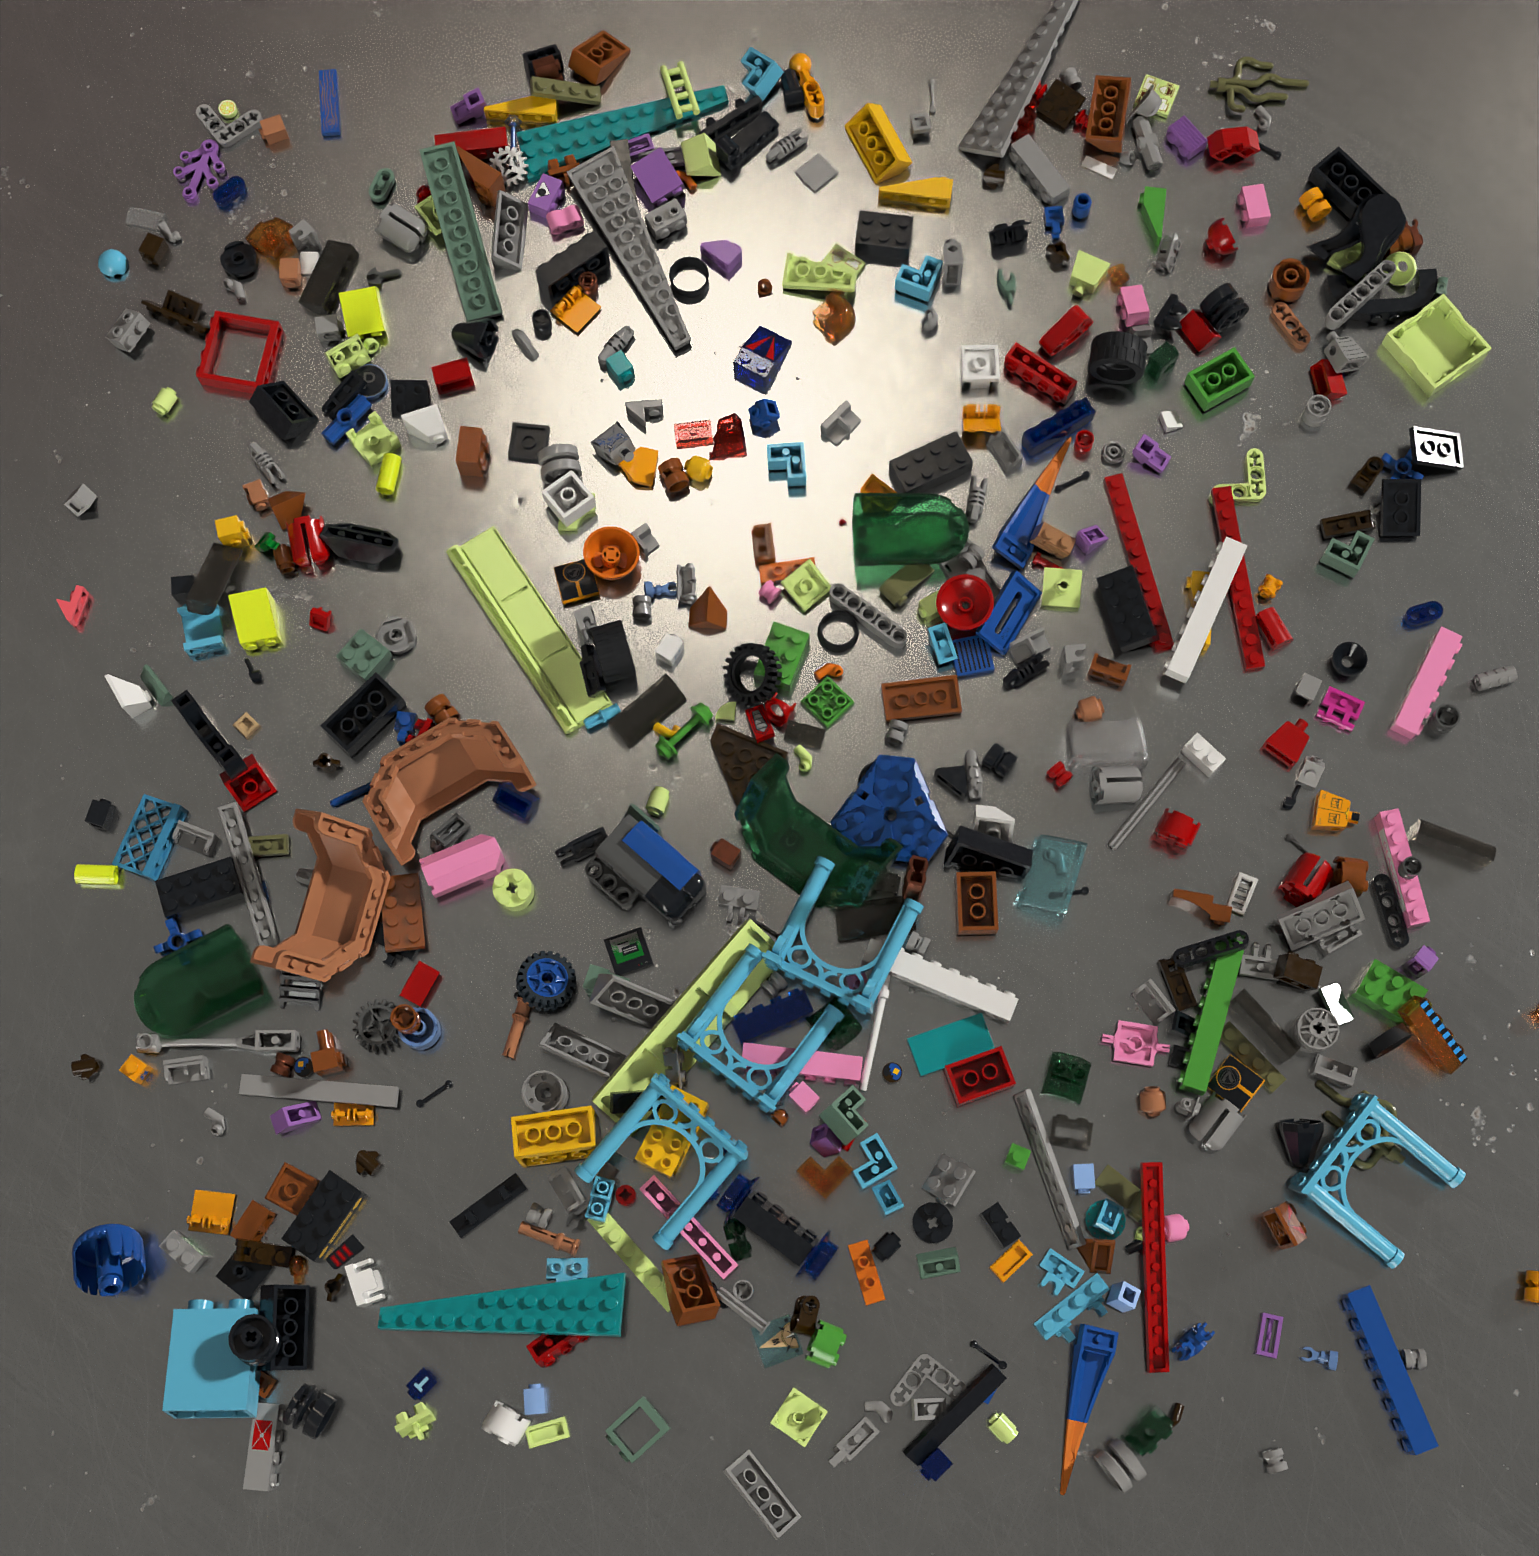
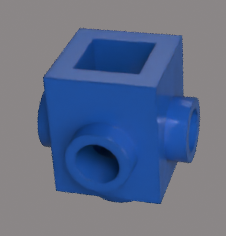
M763 398L748 408L750 420L754 426L767 428L771 426V423L780 418L777 403L774 400Z

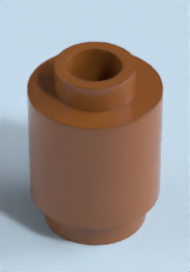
M280 544L276 550H273L277 569L283 574L290 573L295 570L296 565L292 558L291 547L286 544Z

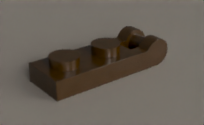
M1371 510L1321 519L1320 525L1324 539L1356 533L1357 530L1360 532L1374 530L1376 526L1371 519Z
M1173 955L1169 959L1165 960L1163 958L1158 960L1159 967L1164 975L1177 1011L1181 1012L1196 1007L1197 1002L1184 968L1175 965ZM1174 965L1176 970L1170 972L1169 967Z
M236 1238V1251L233 1252L232 1260L289 1267L292 1246ZM245 1247H250L248 1254H243Z

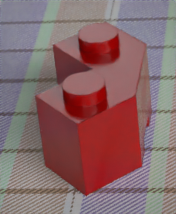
M1247 126L1220 129L1207 136L1210 156L1219 161L1233 154L1246 159L1260 152L1257 132Z

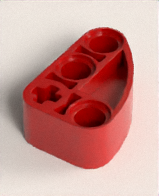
M1075 305L1041 337L1038 344L1052 357L1077 340L1092 326L1094 321L1080 306Z

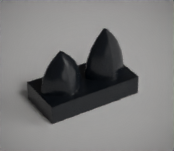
M1171 293L1153 321L1156 333L1163 335L1165 330H1178L1182 328L1180 322L1174 316L1186 314L1188 310L1183 303L1179 302L1178 295Z

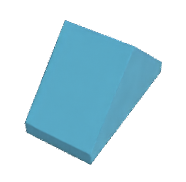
M890 1179L872 1187L884 1217L903 1209L904 1204Z
M1106 1198L1092 1227L1108 1236L1113 1235L1124 1208Z

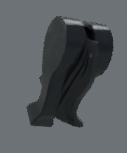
M1370 194L1358 202L1350 221L1341 232L1325 240L1314 242L1306 246V248L1319 258L1325 260L1333 253L1348 249L1361 242L1362 249L1359 257L1353 262L1338 268L1350 279L1358 282L1365 273L1371 272L1382 262L1388 249L1402 234L1406 224V216L1395 197L1388 194Z

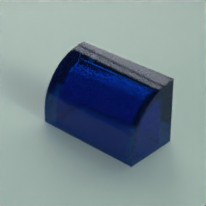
M507 782L499 784L492 799L494 803L524 819L531 815L540 798L527 791L520 792L516 790L513 783Z

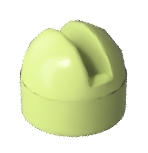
M370 337L363 341V345L369 354H373L378 350L379 343L375 339Z

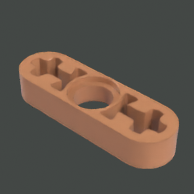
M1275 303L1271 309V317L1295 348H1306L1311 339L1308 331L1286 303ZM1277 309H1278L1279 311H1280V310H1283V313H1281V312L1277 313L1276 311H1277ZM1293 322L1295 328L1288 329L1286 323ZM1298 338H1300V339L1304 338L1305 340H1304V342H1303V341H1298Z

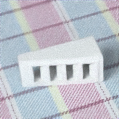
M1242 872L1238 873L1227 902V906H1232L1233 912L1244 916L1258 879ZM1241 879L1251 882V886L1240 883ZM1238 886L1249 890L1248 894L1237 890ZM1235 894L1246 897L1245 901L1235 898ZM1232 901L1242 904L1243 907L1239 908L1231 905Z

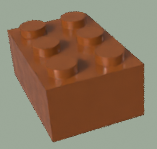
M996 871L956 872L957 935L997 934L999 928Z

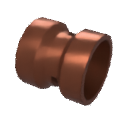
M588 271L579 276V285L583 289L582 292L587 296L595 295L598 291L595 274Z
M277 1052L275 1064L271 1066L270 1071L289 1078L291 1073L290 1067L294 1065L296 1059Z

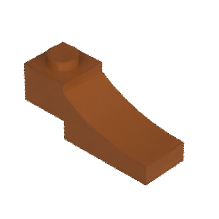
M1174 888L1173 897L1198 905L1210 914L1209 919H1212L1214 924L1225 925V922L1230 923L1232 906L1213 903L1214 895Z

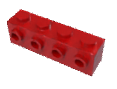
M1015 342L1005 356L1004 366L1008 371L1015 372L1025 382L1034 384L1039 391L1048 393L1056 402L1066 404L1074 393L1078 381L1019 343Z
M542 1334L526 1347L541 1368L549 1367L556 1361L557 1357L561 1354L569 1353L575 1344L586 1341L590 1336Z

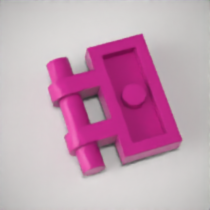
M1329 686L1321 703L1322 706L1327 707V711L1319 709L1316 716L1321 718L1323 722H1330L1337 725L1341 730L1346 729L1352 732L1355 725L1348 721L1350 718L1353 720L1359 718L1365 702ZM1333 711L1344 715L1343 718L1340 719L1332 715Z

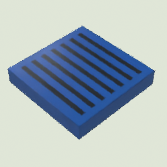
M976 635L952 640L958 659L953 660L957 678L995 671L990 646L980 636Z

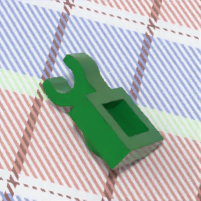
M265 532L254 547L260 552H265L270 549L276 550L280 543L274 541L276 538L274 534Z

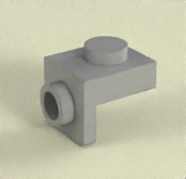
M1313 755L1311 757L1306 756L1297 781L1316 788L1325 769L1323 760Z

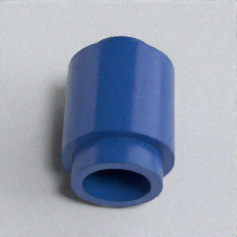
M1080 193L1074 198L1072 214L1076 218L1081 219L1089 215L1092 200L1088 194Z

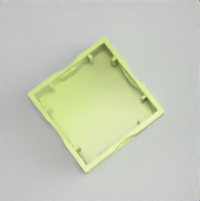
M1445 294L1429 303L1417 315L1405 320L1388 332L1382 341V345L1428 397L1437 393L1486 358L1492 349L1476 329L1465 321L1460 311Z

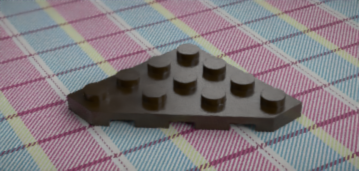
M717 723L710 743L740 816L758 823L786 761L788 752L762 741L757 743L755 738Z

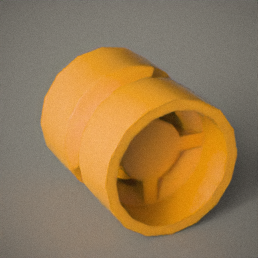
M1319 187L1309 189L1298 200L1303 209L1307 210L1306 213L1311 222L1323 219L1332 210L1327 199H1324V194Z
M1526 1270L1525 1282L1528 1284V1287L1524 1288L1523 1300L1539 1303V1271Z

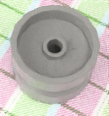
M559 443L541 449L537 454L539 466H541V478L546 484L554 483L570 470L578 478L582 475L581 465L578 461V449L573 444Z
M1116 1437L1108 1444L1114 1458L1105 1450H1101L1094 1457L1111 1481L1125 1494L1133 1487L1127 1473L1135 1481H1141L1147 1473L1134 1453Z

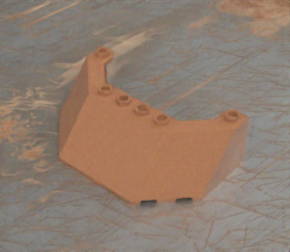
M448 718L383 756L379 763L381 765L378 773L374 774L370 783V791L368 795L364 796L362 802L383 839L402 866L415 856V849L411 842L421 820L487 781L513 783L516 790L520 792H525L537 784L521 755L498 721L487 723L477 719L459 721L456 718Z
M296 809L293 817V826L295 829L307 833L317 856L298 924L293 935L273 948L265 945L257 946L253 951L250 962L326 982L331 979L332 975L338 971H343L352 965L353 961L369 953L391 877L382 863L383 858L378 846L374 844L371 829L323 812Z

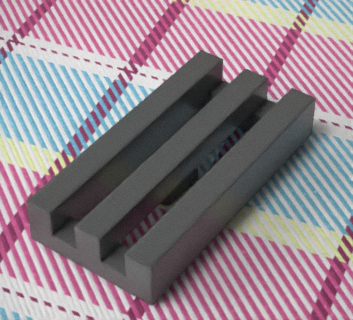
M456 813L431 833L429 838L431 840L434 839L437 845L440 844L441 849L444 850L470 829L471 825ZM456 820L459 821V822L456 823L453 827H451L445 834H443L441 837L438 836V835L441 834L445 829H447L451 824H453ZM453 832H455L450 838H448L446 841H444V840H445L447 837H449Z

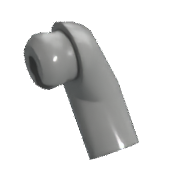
M1260 105L1255 109V113L1260 118L1258 128L1261 131H1265L1270 127L1271 116Z
M164 219L156 222L162 235L171 243H177L176 241L181 240L179 232L174 231L172 233Z
M208 1107L203 1116L212 1121L213 1129H211V1133L215 1136L223 1134L225 1131L224 1117Z

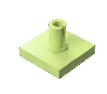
M1044 567L1041 606L1079 609L1082 570Z

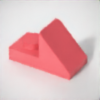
M76 585L75 590L71 592L70 602L56 599L67 621L73 627L78 625L89 594L83 586Z

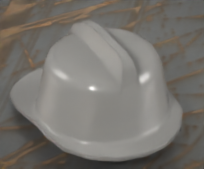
M1154 84L1147 89L1127 119L1134 113L1145 117H1151L1156 114L1162 104V99L1153 90Z

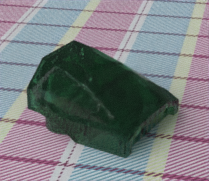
M834 997L810 1017L807 1016L805 1018L808 1024L813 1027L828 1004L833 1005L845 1015L840 1023L837 1022L823 1041L830 1052L843 1048L856 1038L862 1030L861 1024L847 1006L837 1001V997Z
M1052 1051L1041 1093L1056 1095L1081 1104L1091 1062L1067 1053Z

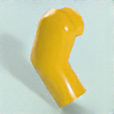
M659 722L653 726V731L667 738L673 737L681 729L678 725H674L671 730Z

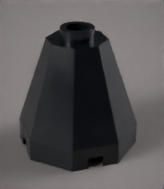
M488 318L461 322L452 328L451 336L455 343L479 358L487 359V356L494 354L498 344V337H495V332H498L499 327L493 319Z
M1294 1118L1279 1120V1129L1290 1161L1295 1163L1297 1167H1307L1314 1160L1324 1132V1123L1313 1119L1294 1121Z

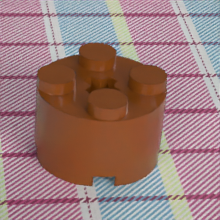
M1287 258L1282 260L1275 266L1269 279L1268 286L1272 297L1275 300L1284 302L1298 300L1309 282V270L1297 259Z
M1335 857L1333 863H1336L1335 869L1332 868L1333 878L1329 882L1330 888L1349 881L1357 898L1361 896L1362 892H1367L1368 881L1366 880V873L1369 867L1368 861H1364L1361 858Z

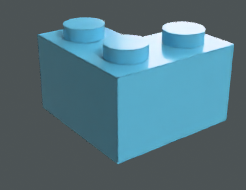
M751 46L740 60L750 72L742 84L753 96L758 95L763 101L784 71L776 61Z
M926 255L920 270L902 264L895 279L894 289L928 302L942 272L943 261Z
M804 442L767 444L768 470L787 469L788 486L806 485Z
M878 1133L860 1142L859 1146L869 1162L853 1170L852 1174L863 1191L897 1171L898 1167Z

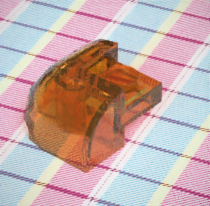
M274 217V219L264 223L260 221L245 239L265 258L270 257L276 261L285 249L291 251L294 247L288 232L294 226L280 218Z
M838 291L827 295L826 300L812 311V315L825 327L824 330L836 342L842 339L854 327L856 320L855 311L852 305Z

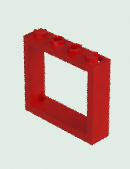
M215 310L214 317L210 319V331L205 337V349L201 351V363L196 369V377L201 385L253 394L258 385L268 384L283 332L280 322ZM222 323L269 331L255 382L208 374Z

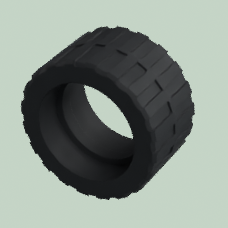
M1109 331L1098 334L1092 340L1088 371L1093 377L1106 383L1130 384L1137 382L1144 376L1147 343L1141 337L1128 332Z
M617 620L590 628L605 683L635 676L636 670L622 621Z

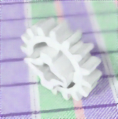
M505 146V151L503 148H498L499 153L493 152L495 158H490V161L493 162V165L490 166L498 170L499 166L504 186L506 182L511 187L512 182L515 185L519 184L518 179L524 181L522 175L528 174L524 169L529 167V165L524 164L527 157H521L522 151L516 153V147H512L510 151V147ZM508 154L505 159L500 160L503 155ZM506 163L512 166V168L508 169ZM518 173L515 177L511 178L512 174Z

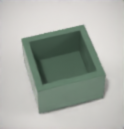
M360 628L336 655V658L340 664L365 683L375 672L379 674L393 659L390 650Z

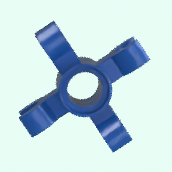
M1411 448L1404 458H1400L1397 461L1388 453H1384L1381 458L1384 463L1383 467L1391 469L1390 479H1422L1424 477L1421 473L1411 470ZM1397 467L1403 468L1404 472L1399 471Z
M175 918L166 920L165 923L170 936L166 942L153 946L155 953L159 954L169 949L177 950L182 965L192 962L186 947L189 941L203 936L201 929L185 934L179 932ZM176 936H180L183 940L180 947L174 944Z
M1206 1322L1199 1323L1194 1328L1189 1329L1179 1339L1181 1343H1177L1173 1347V1353L1175 1351L1182 1352V1356L1179 1358L1180 1361H1187L1192 1356L1198 1354L1207 1345L1206 1341L1213 1337L1214 1331L1211 1333L1204 1331L1207 1325Z

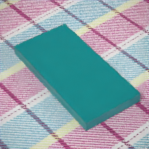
M982 1012L907 1038L920 1077L942 1070L951 1063L995 1048Z

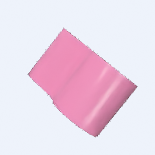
M570 205L562 210L551 211L546 215L551 233L554 235L561 234L570 229H578L584 224L578 205Z

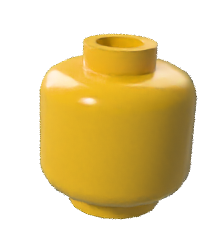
M694 455L690 460H686L684 470H686L689 479L704 482L706 479H710L713 466L710 460Z

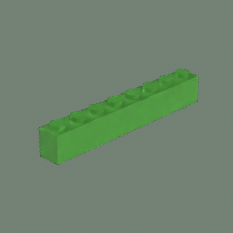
M1228 939L1231 948L1233 945L1231 939ZM1218 942L1215 948L1222 951L1227 945L1224 942ZM1244 950L1210 960L1208 970L1211 971L1209 978L1206 977L1203 989H1206L1205 995H1201L1198 1007L1201 1008L1200 1013L1195 1015L1193 1026H1196L1194 1033L1190 1034L1188 1044L1191 1045L1190 1050L1185 1052L1183 1063L1186 1065L1184 1071L1181 1070L1178 1076V1082H1181L1179 1089L1203 1096L1207 1091Z

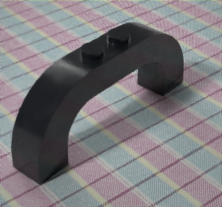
M1421 269L1417 271L1413 278L1415 293L1404 298L1369 300L1349 320L1371 321L1373 323L1380 322L1381 320L1393 322L1417 315L1428 305L1436 291L1438 283L1437 269ZM1345 274L1327 275L1323 282L1324 295L1331 308L1349 292Z
M185 690L171 700L185 722L231 780H234L248 770L241 756L231 744L229 745L188 690Z

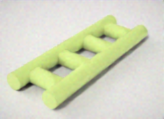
M679 61L677 63L678 67L668 70L665 65H662L660 71L676 119H681L683 117L682 113L693 111L694 115H698L700 110L684 62ZM681 75L682 79L671 82L670 76ZM685 87V92L675 94V88ZM689 99L690 104L679 106L678 101Z

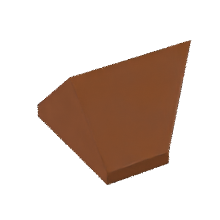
M285 491L268 498L282 531L287 530L286 522L289 525L294 523V518L301 517L306 492Z
M710 585L690 607L688 627L726 630L728 610Z
M1085 1239L1086 1244L1077 1247V1250L1090 1269V1272L1111 1274L1115 1240Z

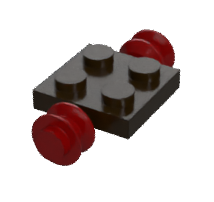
M1055 79L1047 91V84L1042 86L1040 80L1034 94L1037 95L1036 100L1042 99V101L1036 108V111L1065 130L1073 118H1075V125L1080 123L1082 124V129L1087 128L1089 115L1086 114V109L1079 112L1086 97L1058 79Z

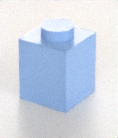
M1094 1163L1073 1164L1071 1166L1073 1191L1078 1190V1194H1089L1090 1190L1095 1189Z
M1125 1281L1113 1284L1106 1304L1122 1313L1133 1310L1136 1307L1141 1290Z
M529 1384V1389H523L525 1415L548 1413L546 1387L541 1388V1384Z

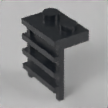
M281 971V983L279 986L280 1008L285 1007V1002L315 1004V1011H319L321 981ZM285 980L316 982V987L285 984ZM285 990L315 993V998L285 996Z

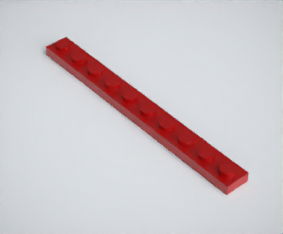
M1123 474L1104 477L1103 481L1129 566L1133 565L1137 572L1160 639L1152 642L1154 650L1159 652L1171 649L1174 645Z
M1231 486L1212 488L1211 495L1220 541L1224 542L1227 536L1241 542ZM1243 555L1229 589L1246 671L1264 668L1265 661Z
M1140 1162L1147 1372H1170L1162 1162Z

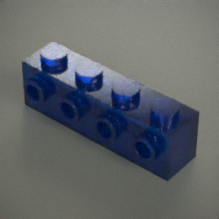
M1084 397L1073 402L1066 409L1058 411L1049 419H1044L1037 426L1027 429L1023 433L1021 443L1032 457L1092 422L1096 411L1088 399Z
M798 987L789 991L788 997L782 999L780 995L771 999L770 1005L764 1007L763 1004L753 1007V1012L745 1015V1012H741L733 1016L735 1020L731 1021L740 1043L813 1012V1007L805 989L800 991Z

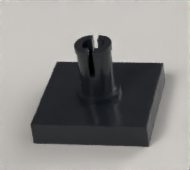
M245 1247L243 1254H248L249 1247ZM231 1256L215 1277L243 1299L250 1300L273 1271L274 1267L259 1263L232 1260Z

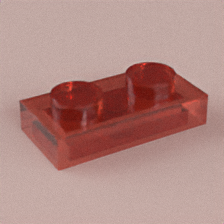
M710 419L674 424L676 444L713 439Z

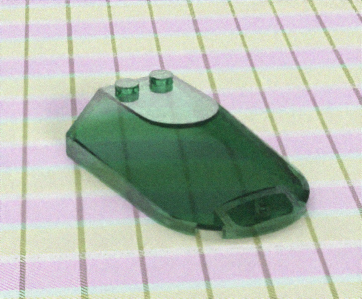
M854 493L852 536L856 565H921L947 562L956 557L966 545L969 536L967 517L961 508H958L951 502V499L938 494Z
M225 924L153 962L143 971L139 977L137 989L134 992V1005L137 1015L147 1028L165 1036L185 1035L264 995L260 974L255 964L250 962L251 955L234 928L230 924Z

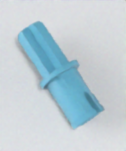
M617 703L606 709H599V713L586 718L583 722L585 727L590 729L602 722L606 724L608 720L622 713Z

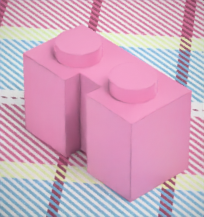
M1264 184L1243 186L1237 195V202L1243 208L1241 219L1245 221L1246 228L1267 225L1271 214Z
M1142 284L1120 287L1116 301L1117 306L1121 307L1120 315L1121 319L1125 321L1126 327L1148 324L1150 310Z

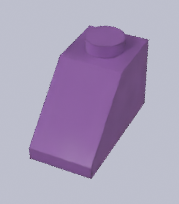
M729 240L702 242L700 244L701 254L728 274L742 260V249L737 243H732Z
M1423 945L1403 965L1417 978H1420L1432 969L1439 958L1431 947Z
M316 1101L283 1107L270 1115L276 1135L294 1131L321 1120Z

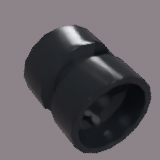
M995 742L982 763L990 769L994 767L995 772L1005 778L1018 757L1010 751L1006 753L1005 748Z

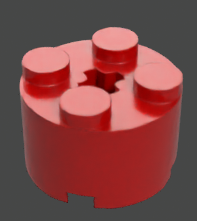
M1165 808L1155 829L1158 832L1157 837L1164 841L1171 839L1175 841L1177 847L1182 849L1192 846L1201 824L1198 822L1196 825L1193 823V818L1175 810L1169 813V809Z

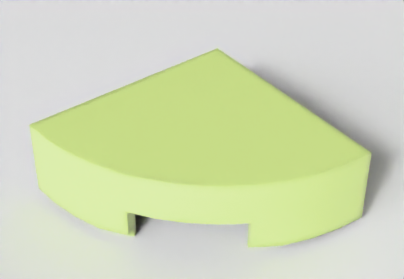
M728 702L722 705L716 713L715 720L734 722L736 702Z

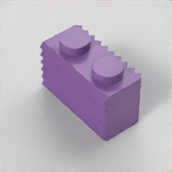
M1185 115L1172 123L1166 133L1168 141L1178 147L1179 153L1183 157H1187L1188 160L1204 150L1208 142Z

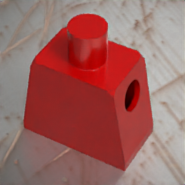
M1301 718L1295 724L1286 721L1266 740L1263 747L1293 767L1299 760L1310 738L1304 732L1308 727V723Z

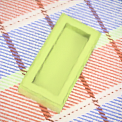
M565 1416L529 1426L525 1431L529 1449L570 1437Z

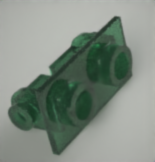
M736 1218L724 1221L725 1226H723L726 1239L734 1238L735 1241L728 1244L731 1257L734 1258L735 1262L752 1257L751 1245L745 1235V1225Z

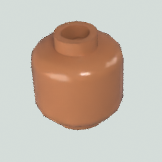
M1095 696L1079 700L1077 703L1078 708L1075 709L1078 720L1082 719L1086 724L1100 720L1102 714L1105 713L1101 699H1097Z
M1159 1086L1144 1087V1090L1139 1095L1141 1111L1148 1113V1116L1151 1117L1160 1116V1112L1166 1110L1165 1092Z

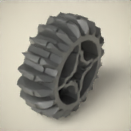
M375 999L373 1006L369 1001L367 1002L369 1008L366 1009L364 1006H361L360 1008L363 1013L356 1012L355 1014L359 1017V1020L355 1019L353 1023L358 1026L352 1028V1030L359 1033L354 1038L356 1040L361 1039L358 1044L360 1046L365 1044L367 1051L372 1047V1052L376 1053L379 1047L380 1052L384 1053L385 1046L391 1051V1044L393 1043L398 1046L399 1043L396 1039L399 1038L401 1040L395 1027L392 1034L388 1036V1028L392 1026L391 1020L388 1017L380 1018L377 1011L391 1013L394 1009V1003L391 1001L387 1005V1000L383 999L380 1005L379 1000ZM371 1016L372 1022L365 1029L366 1020ZM377 1020L384 1024V1026H382L383 1028L381 1029L382 1032L379 1029L375 1028L377 1026L376 1024L378 1023ZM379 1034L383 1041L369 1040L367 1035Z

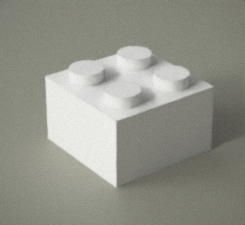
M572 470L542 491L544 501L566 527L596 507L593 494Z

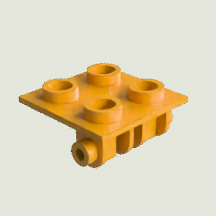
M580 285L573 286L550 310L552 314L576 333L601 309L600 305L582 292L583 289Z
M976 404L963 406V431L971 433L977 431H987L989 433L1001 431L1000 406H997V404H987V412H985V404H983V412H980V404H978L977 412Z
M334 1103V1111L331 1112V1118L334 1119L333 1126L374 1125V1106Z
M195 1190L191 1216H188L186 1221L189 1224L188 1231L229 1235L235 1194Z

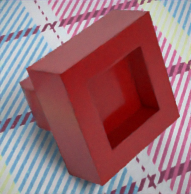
M313 607L310 611L309 626L327 632L330 628L332 611L325 612L322 607L318 609Z

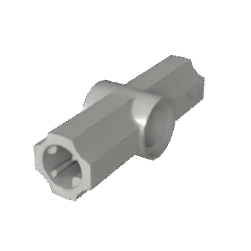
M1138 116L1132 120L1137 149L1143 155L1147 170L1154 171L1163 165L1158 150V138L1152 132L1148 118Z

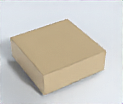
M245 712L233 724V727L248 739L260 725Z

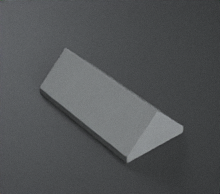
M501 190L497 191L491 259L494 269L521 270L528 203Z
M613 974L598 975L590 998L591 1004L651 1029L675 1002Z
M557 1023L553 1024L539 1044L541 1051L606 1081L626 1057V1055Z
M749 1449L723 1471L776 1540L801 1518V1515Z

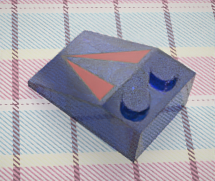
M760 325L733 361L734 372L766 387L792 341Z

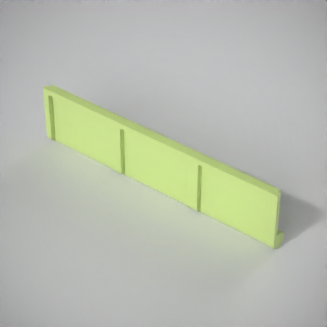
M494 526L461 546L454 545L446 551L565 734H570L583 726V721L599 713V709L603 710L613 705L605 692L594 698H590L587 695L580 666L582 657Z
M750 918L744 921L592 1097L591 1101L614 1122L617 1123L624 1113H610V1092L645 1090L651 1083V1078L655 1073L658 1075L662 1073L666 1076L665 1069H672V1066L664 1065V1048L672 1047L673 1050H676L678 1042L676 1036L678 1033L681 1034L686 1030L745 953L744 949L750 943L764 953L767 950L772 951L775 942ZM764 959L756 965L727 1003L722 1015L723 1030L761 987V984L773 973V970L766 967L767 964L764 963ZM717 1016L705 1031L717 1030ZM707 1035L704 1039L705 1045L709 1047L718 1036ZM700 1038L696 1042L699 1046H701ZM689 1049L687 1052L684 1051V1063H682V1070H686V1073L697 1061L693 1057L694 1053ZM652 1110L648 1111L640 1121L646 1120L653 1113ZM638 1129L632 1132L630 1136L632 1137Z

